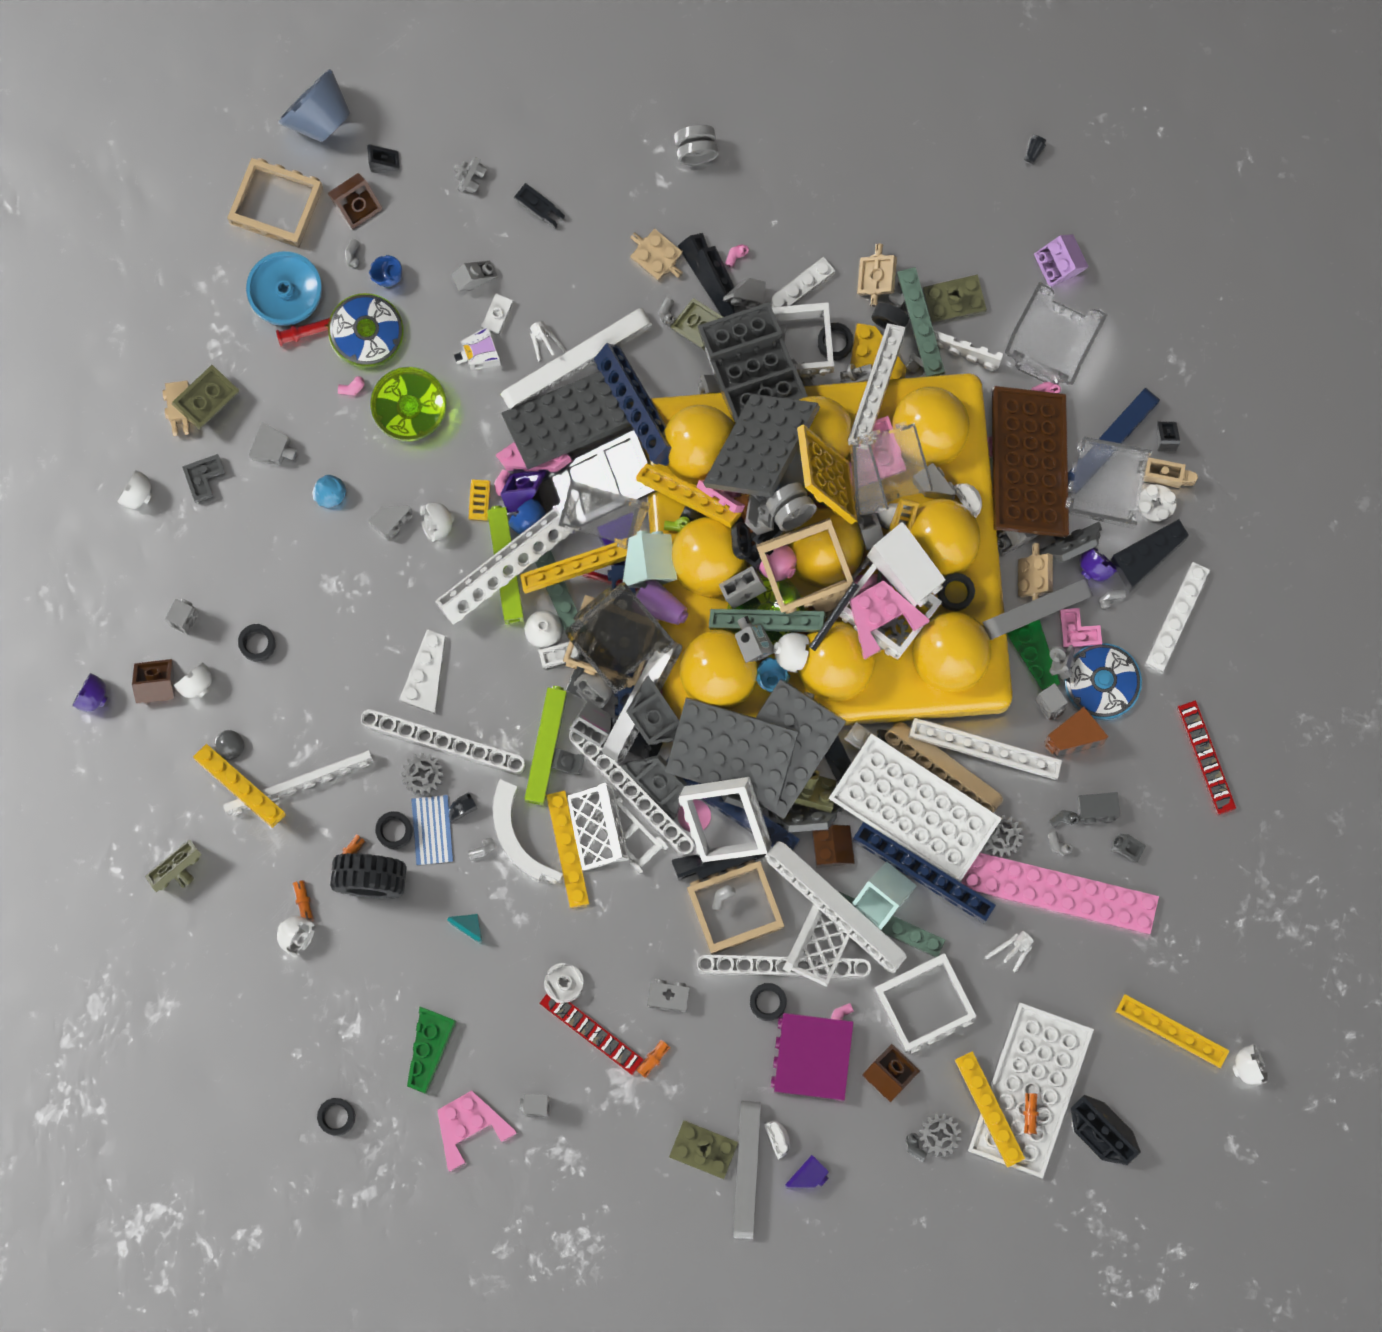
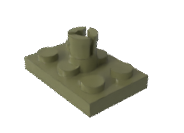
M978 274L923 287L931 324L983 313L987 310Z
M693 298L670 328L705 351L698 325L722 318L723 316Z
M211 365L172 402V405L200 430L239 393V389Z
M816 769L795 803L831 813L834 802L829 799V796L835 789L837 780L820 776L819 771Z
M189 839L149 872L145 878L155 892L164 890L173 878L184 888L194 879L186 868L189 865H194L202 854Z
M683 1120L669 1158L724 1179L738 1142Z

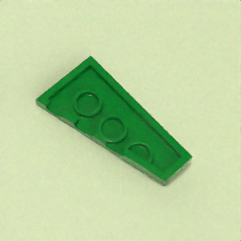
M1040 619L1007 633L1042 691L1054 683L1056 686L1061 685L1058 675L1052 676L1050 673L1053 660L1050 658V650Z
M419 1007V1020L416 1026V1039L413 1045V1058L410 1064L407 1087L427 1094L456 1024L455 1020Z

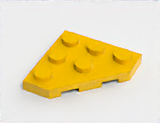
M860 323L856 325L850 362L856 368L869 364L873 366L883 338V335L876 326ZM898 356L890 379H903L906 376L907 368Z

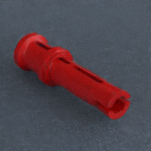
M331 317L297 328L293 325L287 330H276L280 347L288 342H298L299 338L330 330Z

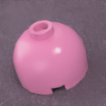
M788 545L773 549L774 552L770 556L766 554L775 581H782L787 577L791 578L795 574L796 555ZM761 562L759 571L768 578L764 565Z

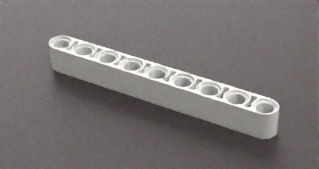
M639 308L508 387L501 393V397L509 409L526 403L595 362V356L606 343L620 347L652 326V322L643 308Z
M368 709L361 715V722L369 730L510 774L520 775L525 771L524 759L519 755ZM368 716H375L373 723L367 724L365 722ZM387 721H392L394 723L393 727L388 730L384 729V724ZM410 727L412 731L409 735H403V728ZM422 733H429L430 738L428 740H420ZM442 738L448 739V744L444 747L438 745L439 740ZM459 744L467 746L464 752L456 750ZM479 749L485 751V755L482 758L475 757V752ZM496 755L503 756V761L499 764L493 762V758ZM514 761H520L522 763L519 769H513L511 767Z
M571 730L569 738L572 745L584 755L599 773L613 785L678 854L684 857L691 855L694 850L691 838L613 759L602 753V747H598L585 738L581 741L573 740V736L576 733ZM588 747H595L597 749L596 753L593 755L587 754L586 750ZM603 760L610 762V766L606 769L599 766ZM621 774L623 775V780L615 782L613 781V776ZM633 787L637 790V793L634 796H629L626 794V790ZM648 801L650 807L647 810H642L639 807L641 802ZM661 815L664 820L662 823L657 824L653 821V817ZM671 828L677 831V835L672 838L666 834L667 830ZM683 842L691 845L688 851L680 849V845Z
M778 841L765 855L766 861L881 966L889 972H896L907 958L905 952L783 842Z
M702 955L697 961V968L702 974L805 977L792 970L790 972H783L778 968V965L781 962H786L788 957ZM811 958L814 967L822 963L821 958ZM825 958V960L829 963L834 961L835 958ZM840 958L831 978H866L870 974L871 964L865 959ZM806 959V960H803V961H800V962L798 963V965H799L801 962H805V963H807L808 966H809V963H808L807 959ZM703 960H709L711 967L706 970L702 969L700 963ZM723 960L731 963V967L728 970L721 969L720 963ZM742 961H748L750 968L744 971L740 969L739 964ZM762 961H766L769 963L770 968L767 971H762L759 968V964ZM840 963H844L847 965L848 971L840 973L837 970V966ZM865 964L868 970L866 973L861 974L857 971V966ZM816 970L819 977L827 978V972L822 973Z

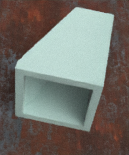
M638 531L636 532L637 535L629 538L623 588H646L648 584L645 582L647 580H657L661 585L677 580V574L672 561L673 544L671 534H663V531L652 533Z
M886 862L867 882L852 905L876 927L882 930L917 885Z

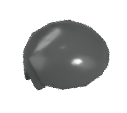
M225 730L219 733L215 739V751L224 759H234L244 749V741L235 731Z

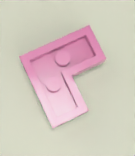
M1079 608L1060 610L1063 648H1068L1070 645H1073L1074 648L1102 645L1100 625L1081 627Z

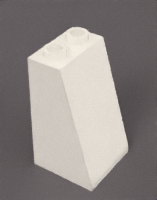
M903 522L878 541L867 555L902 597L914 607L917 605L923 606L929 600L928 596L931 593L936 595L943 589L942 584L945 578Z

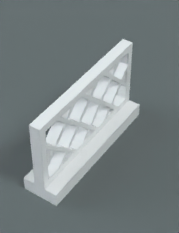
M603 783L599 784L598 787L566 796L582 870L586 871L616 861L628 860L629 856L613 785ZM599 792L600 799L597 805L589 801L593 793ZM581 798L584 800L579 810L574 808L573 799ZM587 803L595 807L590 817L583 813ZM598 810L604 814L601 823L593 819ZM581 815L588 819L584 828L579 827L577 822ZM591 822L599 825L594 835L587 832ZM602 828L608 832L605 842L597 838ZM585 833L592 837L587 847L582 844V838ZM596 840L603 844L598 854L591 850ZM606 847L612 850V858L605 859L602 857ZM590 852L596 858L592 864L587 865L586 857Z
M813 904L783 970L788 972L792 970L827 987L850 937L846 935L844 938L846 933L832 920L824 923L821 916L822 911ZM835 924L838 932L829 935L826 926ZM822 927L825 936L816 938L814 930ZM840 936L842 945L834 947L831 938ZM827 940L830 949L822 951L818 942ZM815 944L818 952L809 954L806 946ZM832 952L835 960L827 963L823 954ZM820 956L823 964L814 967L811 958ZM807 959L810 966L809 969L804 970L798 967L800 961ZM825 968L828 975L826 980L819 977L816 970Z

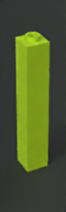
M501 505L493 506L490 510H487L494 555L512 541L506 507ZM516 575L507 585L499 589L505 624L524 621Z
M560 686L547 688L524 799L526 803L545 805L552 771V761L557 747L567 699V691H564V688Z

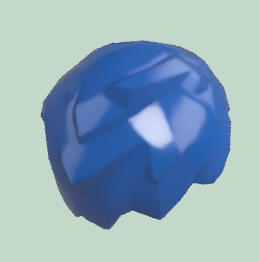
M390 255L376 258L371 263V269L369 270L371 280L383 287L394 286L402 277L400 261Z

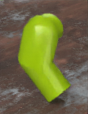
M680 517L675 522L665 521L664 530L679 532L685 525L690 523V520L687 517Z

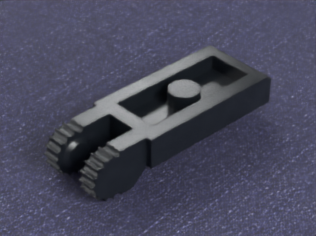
M527 183L514 196L517 202L553 228H556L558 224L548 216L551 211L559 219L563 220L565 218V215L552 202Z

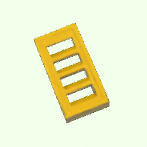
M471 480L469 520L488 521L487 510H489L490 481ZM476 487H483V488H486V489H485V490H477V489H475V488H476ZM475 494L485 495V498L475 497ZM474 502H477V503H485V505H484V506L474 505ZM473 510H484V514L473 513Z
M900 498L888 533L900 524L899 520L907 521L905 525L911 532L919 503ZM904 505H906V506H911L912 509H911V510L903 509V506H904ZM901 513H907L909 517L901 516Z

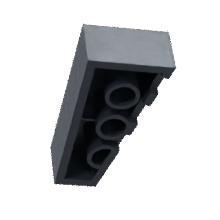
M1180 519L1112 556L1111 562L1115 565L1129 592L1186 541L1189 534Z

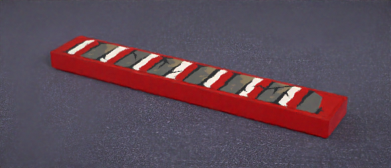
M1196 700L1178 706L1179 715L1217 815L1235 810L1234 800Z
M548 994L540 1001V1005L629 1074L633 1075L644 1061L643 1058L572 1003H557Z

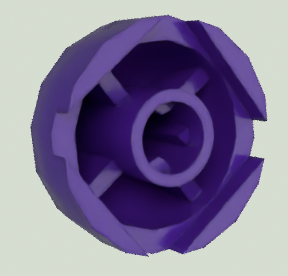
M1096 547L1082 553L1080 566L1083 571L1081 574L1086 579L1090 580L1092 578L1095 581H1105L1117 572L1115 565L1104 554L1097 553L1098 549Z
M90 673L83 683L81 690H79L72 706L84 712L94 711L99 706L103 707L108 698L105 696L106 684L101 678Z

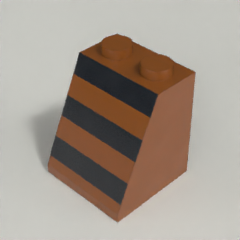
M1083 707L1052 731L1044 742L1046 743L1045 748L1051 755L1054 753L1058 757L1102 746L1106 742L1108 735Z

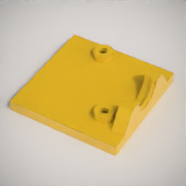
M804 424L799 426L797 430L805 488L814 494L818 502H824L832 509V512L841 516L848 523L853 524L857 522L849 461Z

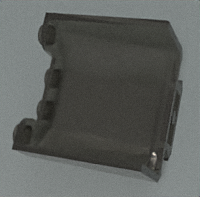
M625 582L620 583L613 590L611 587L604 590L573 618L575 622L565 630L572 644L615 693L618 690H623L628 685V673L636 671L639 664L644 660L650 659L656 650L658 653H667L675 643Z

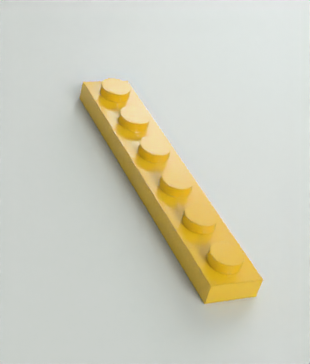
M647 463L636 475V481L729 528L742 515V513L730 511L729 505L725 504L724 506L720 504V499L712 498L700 489Z
M627 538L522 573L520 577L523 591L526 594L625 561L629 540Z
M205 744L193 756L199 765L271 828L286 816L280 807L208 744Z
M561 791L547 794L570 908L587 905L589 900L566 792Z
M1126 994L1123 995L1115 1011L1219 1069L1229 1053L1228 1049Z
M973 1051L955 1059L959 1071L1006 1167L1008 1168L1024 1160L1025 1157Z

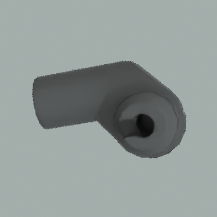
M1062 810L1050 819L1049 822L1054 828L1062 822L1075 825L1079 822V817L1075 812Z
M911 1133L906 1137L907 1151L923 1162L928 1153L919 1148L918 1135Z

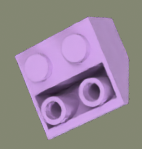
M1073 234L1060 235L1034 253L1049 287L1073 278L1089 267Z

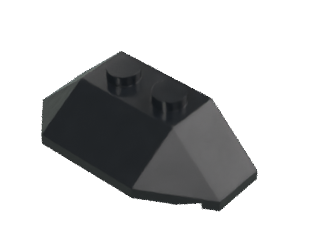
M1083 1095L1071 1107L1074 1132L1102 1161L1128 1165L1141 1153L1133 1131L1105 1102Z

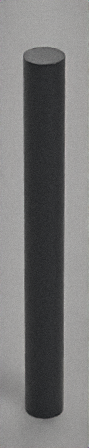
M854 582L850 585L809 647L812 650L816 651L859 588V585Z

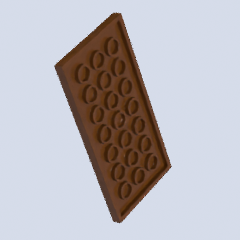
M993 386L994 530L1067 538L1069 535L1066 394Z

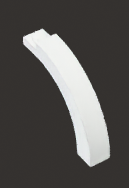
M500 779L494 796L493 819L503 850L518 869L540 883L542 876H545L544 880L552 884L556 882L561 883L563 879L562 873L535 861L517 841L512 824V809L519 789L518 786Z

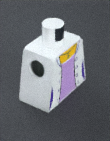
M488 327L461 341L463 351L453 354L457 365L468 361L471 370L501 365Z

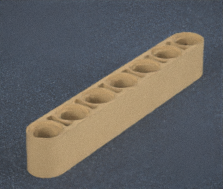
M901 721L894 723L885 734L886 741L899 752L993 813L1002 803V796L996 790L938 747L909 738L911 727Z

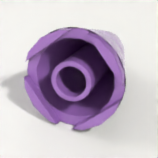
M647 580L645 583L648 585L645 589L641 587L634 600L633 607L635 609L633 611L676 625L684 623L688 617L687 608L657 580Z

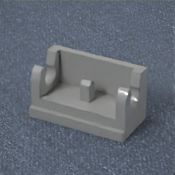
M750 494L745 524L757 535L772 531L774 529L775 517H772L766 508V502L770 497Z

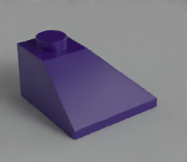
M546 470L513 473L509 476L500 493L508 513H519L517 509L533 498L546 474Z
M811 1155L785 1184V1187L787 1189L815 1188L818 1184L822 1187L829 1179L826 1176L829 1171Z

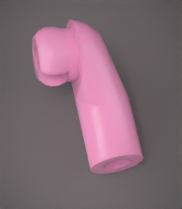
M741 244L731 248L725 266L734 268L736 259L748 254V246Z
M357 376L349 385L339 384L338 394L356 395L363 389L364 379Z
M1044 382L1032 387L1031 390L1060 393L1061 387L1058 384Z
M502 469L494 482L498 496H501L500 493L506 484L505 482L511 475L504 469Z
M851 1004L836 1008L832 1013L831 1019L843 1020L845 1015L854 1012Z

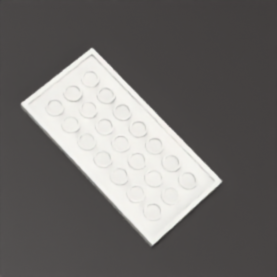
M872 733L829 796L830 800L959 882H961L1002 819Z
M1020 1002L990 1088L1025 1157L1024 1160L1010 1167L1043 1179L1094 1029ZM1025 1093L1038 1094L1037 1112H1039V1116H1037L1036 1123L1037 1134H1024L1025 1116H1023V1111H1025ZM980 1114L968 1152L1005 1165Z

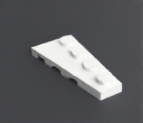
M933 330L939 349H947L954 356L961 355L966 357V360L971 363L977 362L990 371H998L1003 353L997 352L995 355L990 353L988 348L981 346V348L977 349L970 342L960 341L959 343L956 342L957 339L955 337Z
M426 630L399 701L433 714L436 713L445 644L444 635Z

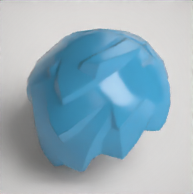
M325 475L319 478L313 488L314 501H317L319 506H325L326 508L339 505L346 495L345 484L341 479L333 475Z
M767 658L763 660L757 669L756 681L766 691L772 692L780 679L786 682L789 681L790 675L788 671L783 669L776 659Z

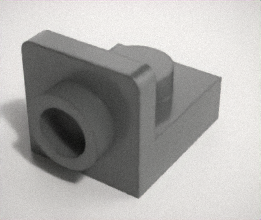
M555 749L551 767L566 773L580 774L584 755Z
M1118 834L1113 840L1111 851L1120 853L1131 861L1138 863L1146 845L1129 834Z

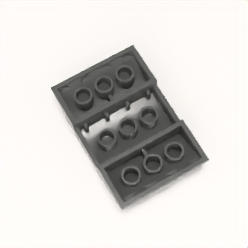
M770 302L698 325L714 377L735 423L751 394L794 400L808 397L796 366L793 365L786 348L781 329Z

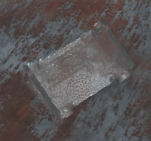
M570 481L558 526L565 527V532L575 534V531H581L612 540L617 543V547L627 549L629 538L637 535L636 532L640 531L650 503L591 485Z

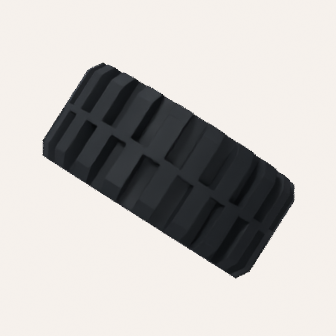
M359 853L336 855L332 861L330 886L335 892L351 896L383 899L399 898L404 893L407 866L399 859L380 855Z

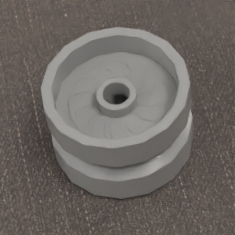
M689 126L674 134L675 144L679 148L677 150L678 161L681 164H702L718 156L717 144L714 142L716 140L715 131L712 126Z
M791 483L782 487L766 502L767 510L772 517H775V522L781 531H790L800 527L816 512L817 506L807 496L808 493L801 483Z

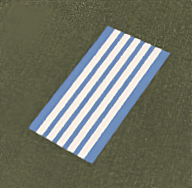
M448 795L412 798L416 865L453 862Z

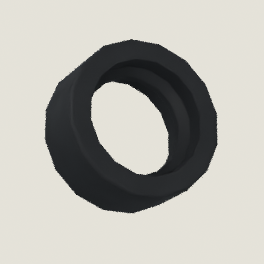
M878 303L871 317L875 324L886 329L887 323L906 327L910 319L905 311L887 303Z
M839 322L830 323L831 332H841L847 340L843 350L833 352V360H841L847 357L852 350L853 334L844 324ZM824 326L818 335V348L820 353L827 358V348L824 343L826 337Z
M953 573L945 577V581L942 584L943 589L937 593L943 607L951 611L964 610L972 602L975 588L969 577L964 574ZM952 581H960L967 588V597L961 603H952L945 596V588Z
M251 624L245 627L238 637V647L241 653L248 660L254 662L268 659L276 647L273 633L261 624ZM253 632H261L268 639L267 648L259 654L251 653L246 647V639Z
M390 811L378 819L375 833L383 846L389 849H399L410 842L413 835V827L410 820L404 814ZM391 819H398L405 826L404 837L396 842L387 840L383 834L385 823Z
M764 983L758 985L753 990L750 996V1007L757 1018L764 1021H772L778 1019L785 1011L787 998L784 991L778 985ZM766 990L773 991L778 995L780 1005L775 1012L764 1013L758 1008L757 998L761 992Z
M331 1098L321 1104L317 1112V1121L324 1132L333 1136H340L352 1129L356 1115L354 1108L349 1102L341 1098ZM334 1105L344 1107L348 1114L346 1124L338 1129L329 1127L325 1121L327 1109Z

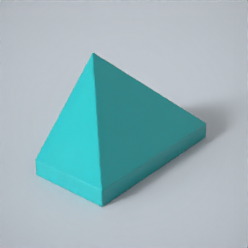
M478 914L448 917V923L478 943L482 942Z

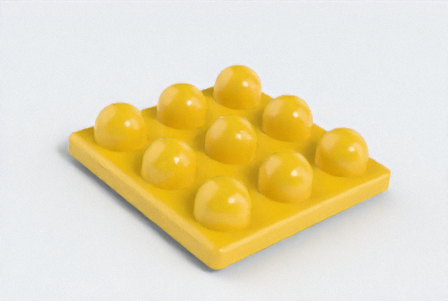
M971 373L890 379L877 419L889 417L894 438L900 447L907 471L854 488L853 493L859 501L856 512L874 507L875 510V506L883 504V507H887L891 503H899L900 498L918 502V510L911 529L912 535L944 578L953 573L964 574L970 578L975 588L974 598L968 607L960 611L948 610L940 604L930 617V622L923 626L898 660L890 654L889 656L885 655V650L883 649L880 653L877 652L864 660L861 643H859L858 631L849 622L842 621L840 616L816 651L812 650L809 646L818 632H796L808 637L809 645L806 644L805 650L809 651L802 670H797V673L788 671L790 679L787 683L803 693L815 694V701L847 721L844 726L854 725L856 722L861 725L912 721L914 718L924 720L1000 714L1009 708L1013 699L1007 633L990 640L982 623L1005 613L997 531L994 530L993 490L982 382L978 376ZM868 381L804 386L808 397L800 400L817 402L820 406L809 429L850 463L857 447L848 445V438ZM711 393L650 398L666 425L664 430L665 440L672 448L669 453V464L667 466L654 464L644 449L649 464L697 488L699 480H705L736 424L722 394ZM933 463L936 468L940 467L946 481H950L954 486L963 483L974 486L982 500L979 515L975 518L962 504L956 494L954 500L925 497L913 482L914 475ZM657 491L647 496L650 533L663 531V534H671L673 544L672 561L677 574V580L666 583L663 586L687 608L688 613L686 621L679 625L659 620L657 624L658 641L663 636H667L682 645V651L662 687V696L679 721L687 697L756 718L772 693L758 685L756 681L757 669L763 660L767 658L776 659L775 654L773 653L762 660L746 663L735 638L736 633L734 630L709 629L710 609L732 608L726 601L719 584L748 569L751 565L744 559H739L734 555L731 528L707 516L691 521L679 532L664 530L665 521L675 522L678 520L686 505ZM816 502L817 508L814 515L795 530L830 517L852 576L870 551L866 549L858 522L850 524L841 516L832 512L829 506H823ZM881 527L883 536L888 534L889 529ZM828 529L787 544L796 555V572L791 578L787 577L784 581L796 589L800 598L842 580L847 581ZM867 565L858 575H864L870 566ZM876 569L873 574H878V570ZM759 574L761 578H766L764 575ZM952 581L945 588V596L952 603H961L967 597V588L960 581ZM919 605L916 606L924 615L929 610L924 605L921 607ZM765 606L761 610L776 609L773 606ZM810 606L803 611H814V609ZM902 614L898 617V620L905 619L903 625H908V629L905 632H908L910 635L913 630ZM896 625V631L901 635L900 628ZM891 630L885 632L886 637H888L889 634L891 635Z

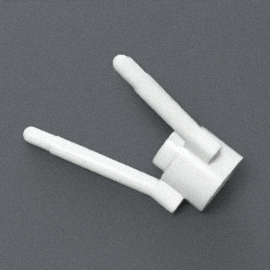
M543 321L536 322L530 327L532 331L530 336L533 340L539 362L541 361L537 339L539 341L544 340L551 355H554L555 352L547 339L549 335L564 353L568 352L552 333L550 327L546 326Z
M1024 931L1019 935L1016 933L1011 939L987 954L985 958H990L1013 943L1015 948L1007 955L1004 962L1006 963L1018 950L1023 951L1013 969L1016 972L1027 953L1032 949L1030 945L1034 940Z

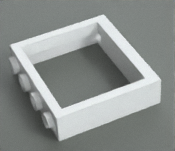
M829 303L772 307L777 321L824 317L828 361L793 365L796 366L799 376L803 378L816 374L825 376V374L834 373Z
M874 564L871 565L857 583L859 588L853 597L857 595L874 571L878 570ZM933 594L928 596L929 600L924 604L929 609L925 614L928 619H930L942 603ZM848 602L840 617L842 621L853 625L857 631L852 610L847 607L850 604ZM923 626L912 631L901 647L877 629L871 632L878 646L882 647L888 656L890 654L898 660Z
M750 777L684 786L679 795V803L683 806L685 820L689 823L692 839L695 840L696 851L700 855L702 862L768 853L772 842ZM739 793L756 842L709 848L693 800Z
M945 953L874 988L905 1053L908 1051L913 1053L922 1049L920 1045L926 1042L930 1045L938 1041V1036L944 1033L946 1036H949L956 1032V1027L963 1025L965 1028L973 1024V1019L977 1017ZM943 964L967 1015L909 1043L884 993Z

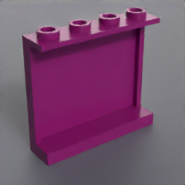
M783 1013V1018L779 1017L777 1029H781V1035L776 1037L775 1049H779L778 1057L774 1056L773 1068L777 1070L776 1076H772L770 1088H774V1093L844 1101L853 1021Z

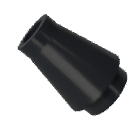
M1033 134L1032 138H1029L1024 160L1034 164L1046 147V139Z

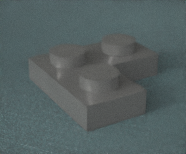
M216 454L182 466L194 502L197 503L213 497L207 479L225 473L219 455Z

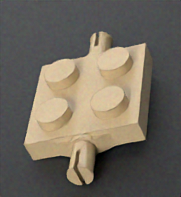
M655 228L644 239L636 232L633 233L630 239L638 244L637 249L630 256L633 261L658 282L669 272L680 278L683 272L675 266L677 260L683 255L679 248Z
M880 243L875 244L874 255L860 258L857 294L860 296L870 295L871 307H875L878 304L879 296L892 294L895 289L897 257L895 255H882L883 244Z
M1039 543L1032 544V555L1018 559V596H1030L1032 601L1046 593L1053 592V555L1048 553L1040 555Z

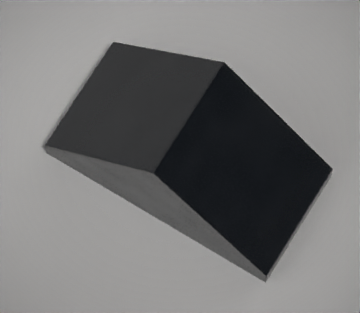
M371 144L367 145L368 163L371 172L400 169L398 151Z
M1157 421V451H1177L1180 445L1177 422Z

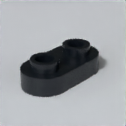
M738 522L731 528L732 549L734 555L743 560L752 554L751 532L744 522Z

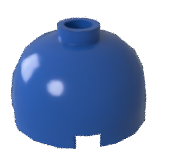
M530 499L517 509L519 513L516 517L514 515L511 516L509 526L520 535L544 517L546 511L536 499Z

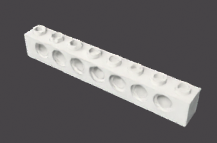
M555 507L443 594L435 603L452 624H455L462 620L471 610L476 609L485 599L490 598L494 592L507 585L512 578L521 574L526 567L536 562L544 553L553 549L558 542L567 538L574 531L565 516Z

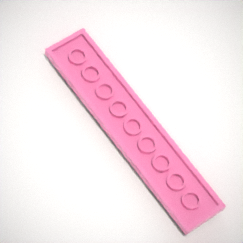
M984 853L978 854L961 882L977 893L1148 935L1151 934L1159 896Z

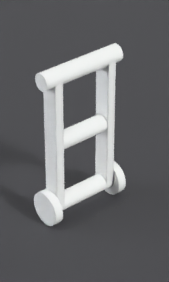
M618 795L616 797L617 807L633 822L623 832L625 841L639 828L655 844L639 860L627 849L628 856L632 860L630 864L641 874L643 872L641 867L662 848L666 850L668 846L659 836L654 838L621 804L623 799ZM601 811L593 819L601 823L604 818L603 812ZM591 822V824H592L594 827L597 826V824H595L594 822ZM602 828L603 831L608 835L607 830H605L604 828Z

